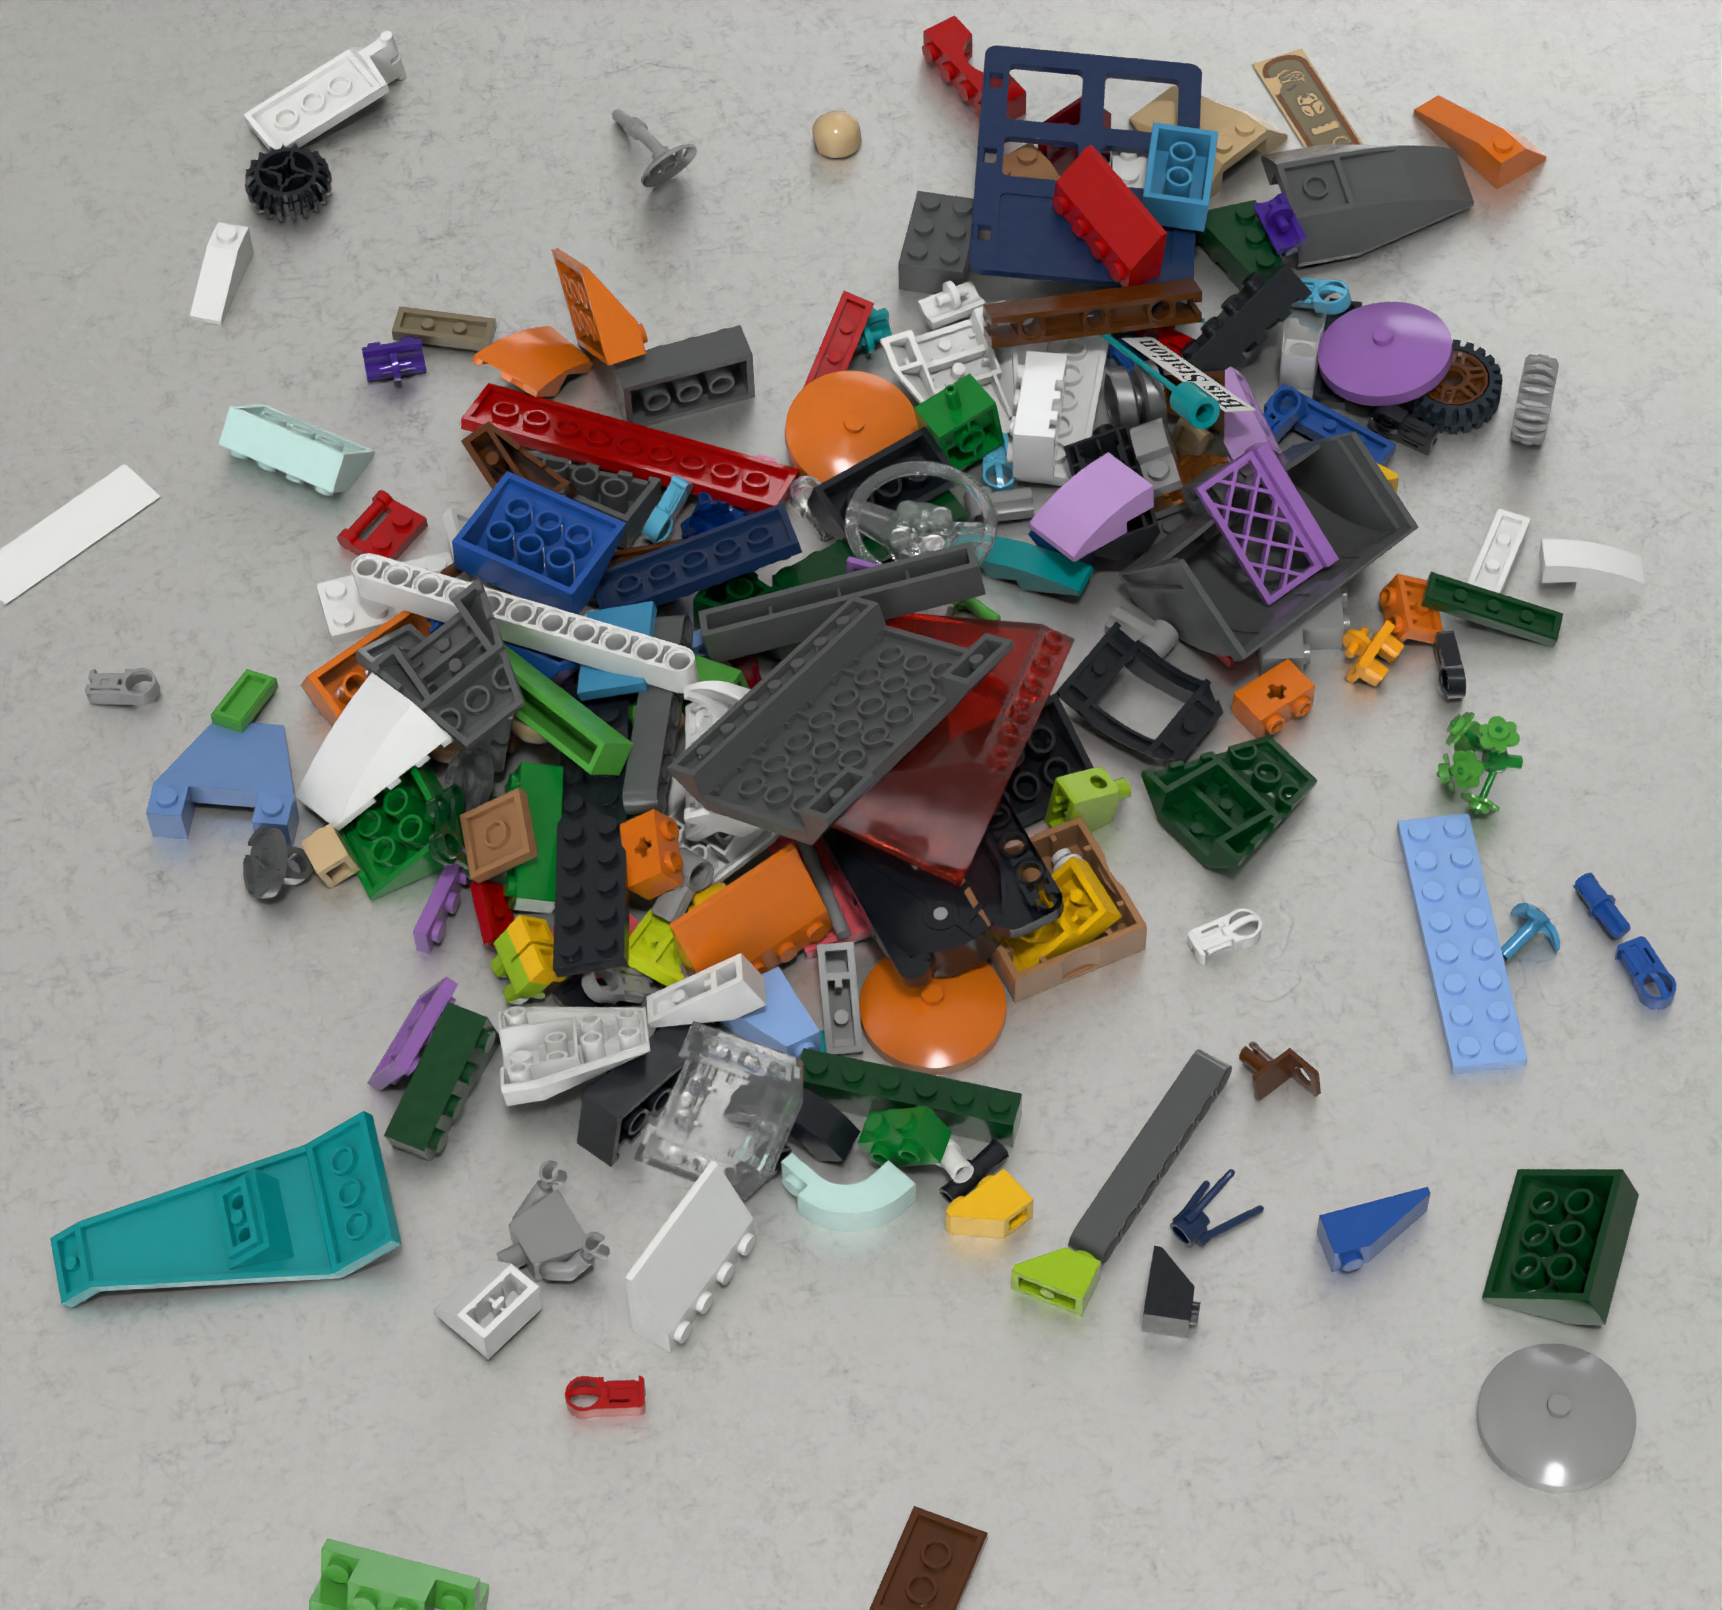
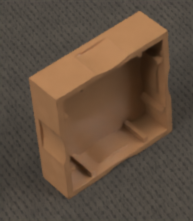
M1081 816L1037 833L1030 840L1051 875L1054 868L1051 858L1057 851L1063 848H1068L1072 854H1079L1082 859H1085L1122 917L1088 944L1049 960L1045 956L1039 957V964L1018 972L1013 963V948L1011 946L1004 948L1001 943L989 960L1014 1003L1146 949L1147 925L1125 888L1110 872L1104 853ZM1021 843L1004 850L1010 854H1015L1023 849L1024 844ZM956 866L952 869V872L961 886L966 880L961 873L960 867ZM1028 868L1022 872L1020 878L1026 882H1032L1040 876L1041 872L1035 868ZM968 887L964 893L974 909L978 901L970 887ZM981 909L978 914L983 918L987 927H989L991 923Z

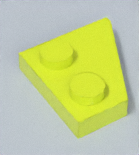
M650 909L629 936L628 966L668 987L684 979V974H681L682 959L669 926L671 922L654 914Z

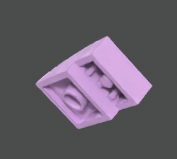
M1108 452L1083 468L1058 489L1029 522V528L1071 561L1075 562L1127 533V522L1153 508L1154 486Z

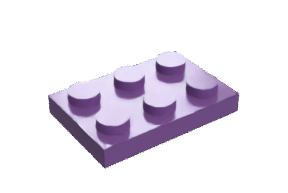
M446 976L418 997L367 1082L369 1085L381 1091L389 1084L396 1085L404 1074L409 1076L415 1070L421 1059L417 1054L422 1045L427 1046L436 1028L434 1026L442 1015L447 1003H455L456 999L452 995L458 986L456 982Z

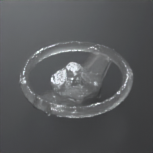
M911 461L884 468L870 476L858 487L846 510L845 533L848 544L857 559L878 565L883 563L878 561L867 550L859 531L886 547L887 553H890L895 561L972 541L980 566L994 545L997 534V516L987 492L966 473L937 462ZM908 475H932L950 480L964 488L977 502L983 516V523L953 522L952 513L949 509L926 502L903 501L898 505L897 510L894 511L866 500L877 488L893 479Z

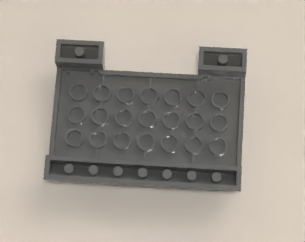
M851 596L675 759L667 769L706 810L813 845L1003 661L1015 647L1012 640L985 633L968 649L887 626L879 603Z

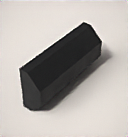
M1128 424L1063 446L1072 477L1090 463L1109 452L1143 478L1140 464L1133 448ZM1154 507L1127 522V533L1095 550V556L1122 561L1147 552L1161 534Z

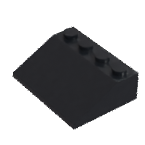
M1057 693L936 750L952 755L958 762L959 767L991 775L998 783L1023 828L1046 816L1055 778L1094 768ZM979 785L973 789L972 795L977 798H984L991 793L992 789L987 785ZM1002 812L993 813L989 817L988 822L991 825L999 826L1006 822L1008 816Z

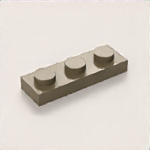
M399 306L392 328L393 340L400 341L403 337L413 336L415 339L421 338L422 344L480 351L492 344L497 326L495 318Z

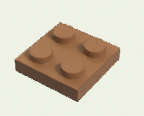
M520 788L514 789L460 815L471 880L477 883L483 882L538 856L527 792Z

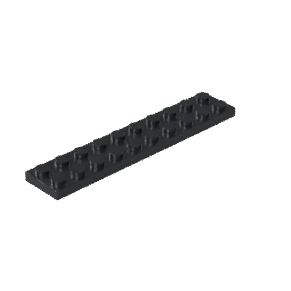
M578 684L561 687L631 742L633 693L581 701L577 695ZM559 752V766H563L562 818L557 824L553 970L557 978L628 966L630 890L628 889L626 850L621 844L619 826L631 820V815H627L625 812L622 796L628 758L620 775H591L563 752Z

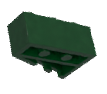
M1256 200L1208 210L1204 232L1196 231L1195 234L1196 245L1201 244L1207 250L1212 262L1223 267L1228 273V279L1240 291L1243 288L1241 285L1242 281L1252 272L1261 273L1284 265L1280 255L1276 254L1254 211L1253 205L1257 204Z

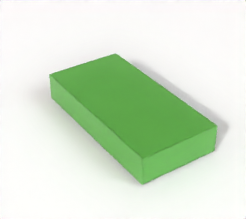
M246 669L211 713L212 723L243 733L278 688L277 678Z

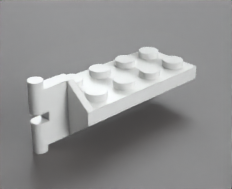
M388 30L383 31L380 34V39L363 49L357 46L351 47L243 114L246 123L268 150L270 147L275 150L280 149L282 144L286 148H291L295 143L300 148L389 93L387 84L394 80H403L406 77L392 32Z

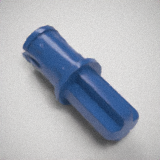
M1586 873L1575 881L1573 887L1588 904L1591 916H1597L1613 937L1617 939L1622 938L1630 931V924L1614 905L1615 898L1604 891L1593 873Z

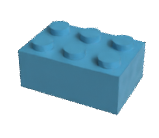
M1153 122L1141 203L1161 226L1204 232L1211 194L1218 139L1217 131Z

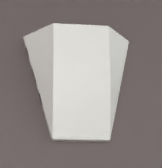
M372 672L331 728L313 759L295 797L339 831L376 802L374 796L386 787L390 790L402 782L399 778L414 765L418 768L430 759L428 754L440 744L445 748L454 739L412 701Z

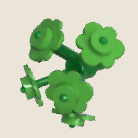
M1465 712L1462 716L1459 714L1451 720L1447 728V732L1450 735L1446 740V744L1448 746L1453 743L1455 744L1454 751L1456 752L1453 754L1454 765L1450 766L1448 753L1443 754L1444 763L1438 764L1439 771L1437 772V777L1440 778L1442 784L1448 783L1451 792H1455L1453 776L1456 778L1458 787L1465 790L1470 788V786L1472 788L1478 787L1480 784L1479 777L1483 775L1484 771L1489 772L1479 797L1472 793H1461L1460 797L1469 802L1467 807L1474 811L1475 814L1487 815L1488 812H1499L1500 807L1488 800L1487 796L1497 773H1504L1506 768L1519 770L1522 768V756L1508 754L1507 747H1515L1520 741L1519 734L1516 732L1517 725L1512 721L1506 722L1500 716H1494L1490 718L1488 724L1480 725L1479 722L1472 721L1475 716L1473 712ZM1476 751L1483 753L1481 761L1476 759Z

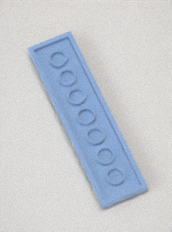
M1469 813L1398 821L1397 833L1452 1075L1526 1067L1527 1055Z

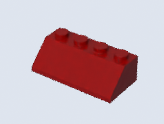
M1092 145L1086 147L1056 181L1052 200L1054 209L1070 223L1075 235L1081 237L1090 247L1093 256L1098 260L1100 259L1107 267L1114 281L1119 282L1123 287L1145 284L1160 276L1167 232Z

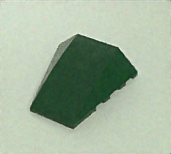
M1270 735L1228 746L1226 752L1215 754L1213 751L1200 754V758L1187 763H1184L1183 760L1169 763L1168 768L1158 771L1150 768L1143 770L1141 774L1158 822L1205 867L1237 868L1317 783V779Z

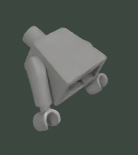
M551 1160L541 1164L539 1168L541 1180L535 1183L509 1224L513 1245L496 1253L498 1261L511 1263L516 1268L526 1265L535 1281L545 1279L573 1281L594 1263V1257L599 1259L607 1258L610 1254V1249L603 1244L598 1245L605 1239L604 1235L593 1231L587 1235L584 1233L558 1189L553 1191V1185H562L566 1182L567 1173L566 1171L558 1170L552 1177V1172L558 1163Z

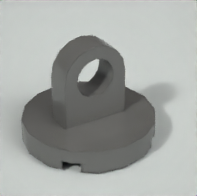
M262 826L254 831L250 837L248 846H252L250 855H245L243 860V878L247 890L250 894H254L255 898L271 899L277 895L283 884L299 885L311 875L313 866L305 851L298 847L287 846L285 836L280 829ZM288 859L294 860L299 865L300 873L293 871L289 867Z

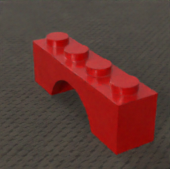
M954 15L923 31L922 52L925 59L929 63H933L940 70L944 80L950 81L955 86L964 101H968L976 109L980 117L983 72L975 69L968 63L972 57V33ZM1009 74L1006 115L1010 119H1017L1026 114V91ZM991 78V87L1002 88V79Z

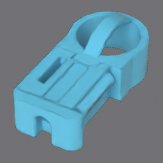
M1300 278L1312 294L1305 301H1296L1289 307L1311 308L1315 310V313L1337 315L1348 309L1351 304V296L1347 284L1342 280ZM1333 293L1342 295L1337 300L1324 301L1327 296Z
M1003 433L1005 444L982 457V486L990 487L993 492L1015 489L1016 477H1013V463H1007L1009 442L1007 433ZM996 475L997 485L990 483L988 478ZM1003 475L1010 479L1006 484H1004Z
M674 475L671 478L668 488L643 527V537L655 544L669 537L674 527V520L688 498L694 484L681 476Z

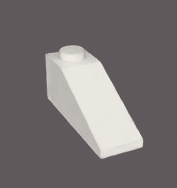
M217 222L206 247L190 312L191 320L222 326L254 254L248 227Z
M739 953L646 996L648 1025L651 1028L735 1020L766 1005L764 977L742 953Z

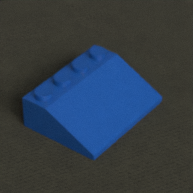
M506 471L452 540L454 566L456 569L480 578L521 598L579 615L592 598L626 530V523Z

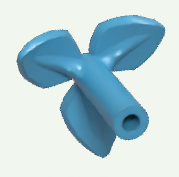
M1519 903L1514 906L1510 915L1528 921L1501 947L1503 958L1509 961L1537 932H1544L1554 952H1558L1560 949L1559 935L1547 915L1531 903Z

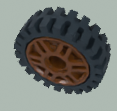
M1453 339L1452 364L1443 380L1426 394L1403 403L1405 404V410L1408 411V415L1413 413L1414 418L1420 421L1423 420L1424 423L1430 426L1437 425L1439 433L1442 434L1444 428H1449V434H1457L1458 428H1461L1463 434L1471 432L1472 426L1477 430L1483 426V422L1488 423L1498 409L1503 381L1499 364H1495V358L1491 354L1485 357V349L1479 347L1474 351V344L1467 342L1465 347L1460 346L1461 340Z

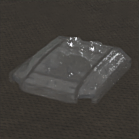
M693 1021L679 1053V1056L686 1061L657 1128L648 1124L634 1160L692 1183L697 1181L712 1160L719 1164L741 1200L744 1201L773 1173L803 1104V1061L795 1056Z

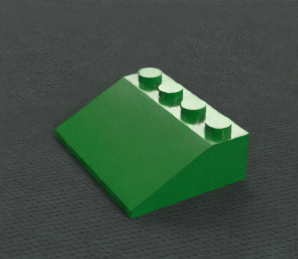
M428 761L419 768L416 765L412 766L399 777L402 782L391 790L386 787L374 796L376 800L374 804L338 831L344 838L361 869L357 874L369 897L373 900L436 873L445 867L431 857L428 849L429 837L435 832V819L428 814L426 802L437 795H442L443 791ZM450 808V812H449V814H447V818H448V828H449V831L452 832V820H451V808Z

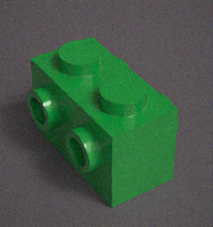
M927 1106L887 1109L869 1112L857 1144L869 1154L872 1161L880 1166H883L888 1160L896 1167L938 1164L942 1161L952 1131Z

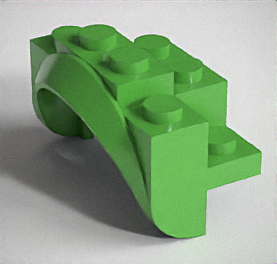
M327 1538L321 1549V1578L309 1599V1610H434L435 1608L441 1610H486L490 1584L480 1582V1578Z

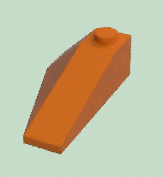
M1439 95L1414 109L1413 114L1450 148L1455 149L1461 158L1497 190L1546 161L1547 156L1527 138Z

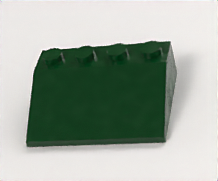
M1518 1169L1482 1299L1484 1302L1566 1324L1606 1325L1639 1197L1638 1192L1624 1170Z

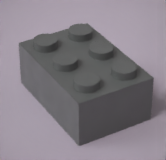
M917 191L898 263L899 290L934 295L943 291V283L947 281H952L955 286L968 281L970 273L968 263L973 198Z

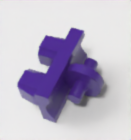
M1284 192L1278 194L1270 201L1253 205L1254 211L1277 255L1281 254L1282 257L1289 256L1298 252L1301 245L1308 243L1307 237Z
M413 336L403 337L398 342L387 344L374 342L368 343L367 347L362 348L367 381L394 377L396 382L401 381V375L426 371L421 338L415 339Z

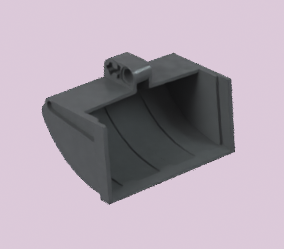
M1356 431L1292 445L1277 456L1339 558L1338 561L1329 567H1323L1278 600L1266 606L1193 489L1229 464L1225 463L1209 467L1182 487L1183 497L1194 515L1119 573L1132 601L1154 621L1163 620L1172 625L1182 641L1208 653L1231 656L1233 661H1241L1419 527ZM1238 470L1236 483L1252 486L1254 472L1244 479ZM1230 474L1223 478V480L1229 481ZM1260 482V483H1259V488H1263V489H1264V487L1262 486V484H1261V482ZM1216 483L1206 490L1213 503L1224 505L1228 485ZM1235 487L1231 507L1247 510L1251 490ZM1258 492L1254 512L1270 515L1272 500L1268 494ZM1218 509V511L1220 512V514H1221V516H1222L1223 510H1222V509ZM1230 511L1227 525L1232 533L1242 534L1245 514ZM1277 512V517L1282 518L1280 513ZM1253 516L1249 536L1265 540L1268 520ZM1276 521L1272 541L1288 544L1289 528L1286 523ZM1235 538L1240 545L1241 539ZM1295 540V545H1294V546L1300 547V546L1298 545L1297 541ZM1248 541L1245 555L1250 562L1260 564L1264 544ZM1271 546L1267 565L1283 569L1286 549ZM1293 550L1290 570L1302 572L1311 564L1303 552ZM1253 567L1258 574L1259 568ZM1266 570L1263 584L1269 594L1279 588L1282 573ZM1288 575V580H1287V581H1289L1290 579H1292V578L1295 577V576H1293V575Z

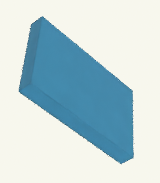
M650 601L589 611L586 617L654 637L657 608L654 602ZM580 664L577 695L581 701L648 691L649 684L646 683L644 678L610 673Z

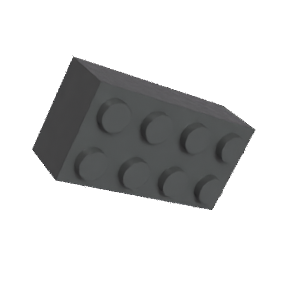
M741 325L720 329L716 332L690 337L666 345H659L645 350L646 354L612 364L616 402L624 421L642 426L661 423L755 397L753 354Z

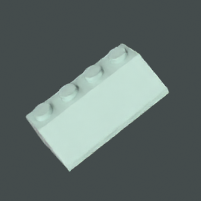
M264 404L230 406L219 441V445L230 449L229 454L241 459H249L250 457L257 460V465L265 470L277 471L278 469L287 473V479L301 484H305V482L315 485V491L329 496H334L336 492L348 491L375 454V451Z

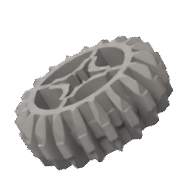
M1529 354L1525 358L1511 429L1513 441L1530 446L1531 444L1541 445L1544 442L1559 368L1557 359L1542 354Z

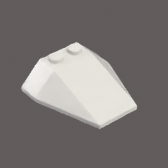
M982 306L973 309L970 319L918 336H914L912 329L880 339L892 372L919 404L945 389L947 385L955 383L970 373L996 402L1002 432L1010 435L1011 419L1017 413V410H1014L1015 390H1020L1019 384H1017V346L992 349L984 336L983 326H990V328L1009 325L1010 322L997 323V326L991 327L988 320L983 316Z

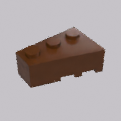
M489 421L461 440L491 489L496 486L506 471L570 499L575 498L581 493L570 482Z

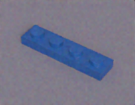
M1283 383L1279 388L1285 387L1287 385ZM1296 394L1288 395L1282 400L1279 408L1280 414L1287 411L1297 399ZM1304 395L1307 399V410L1304 416L1291 427L1313 440L1356 431L1375 462L1382 466L1395 454V443Z

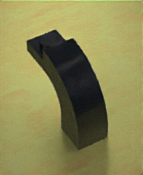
M757 1076L752 1085L741 1086L733 1095L732 1102L724 1114L732 1124H765L786 1132L798 1140L817 1161H844L861 1132L839 1109L822 1097L797 1084L770 1076Z

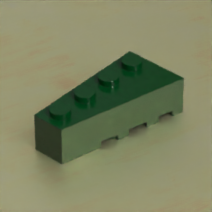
M447 1003L384 1134L392 1146L431 1162L435 1155L443 1150L449 1131L501 1043L499 1034L488 1017L453 1003Z

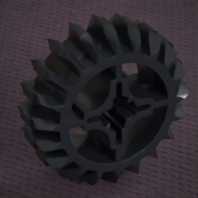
M295 143L291 148H286L284 144H282L280 149L276 150L270 147L269 153L259 152L258 160H251L250 168L246 169V183L244 185L249 202L252 206H255L259 214L265 213L268 219L277 216L282 222L285 217H291L293 221L299 215L307 218L309 211L318 212L319 205H325L327 196L331 195L332 175L331 171H329L328 163L325 158H321L318 151L312 152L308 146L300 149Z

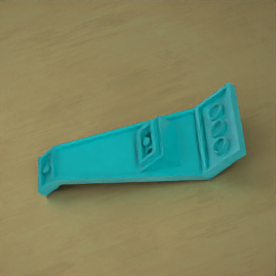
M365 1111L360 1112L305 1145L81 1220L50 1238L61 1304L70 1308L100 1291L338 1279L349 1275L402 1245L373 1115Z

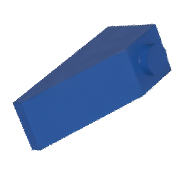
M1424 1187L1319 1215L1317 1236L1331 1272L1340 1270L1354 1271L1370 1262L1427 1212L1430 1198L1429 1188Z

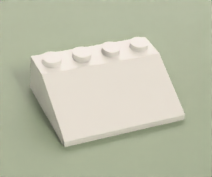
M712 1160L625 1277L632 1331L669 1353L673 1351L678 1342L683 1344L687 1340L693 1329L694 1320L700 1313L705 1314L709 1310L714 1300L715 1291L721 1284L726 1285L730 1281L736 1268L735 1264L742 1255L747 1256L751 1252L757 1239L752 1215L719 1164Z

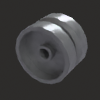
M1144 361L1159 373L1154 361ZM1134 363L1131 373L1124 366L1111 367L1104 370V399L1109 423L1113 428L1126 424L1129 425V428H1133L1161 417L1168 424L1163 384L1136 363Z

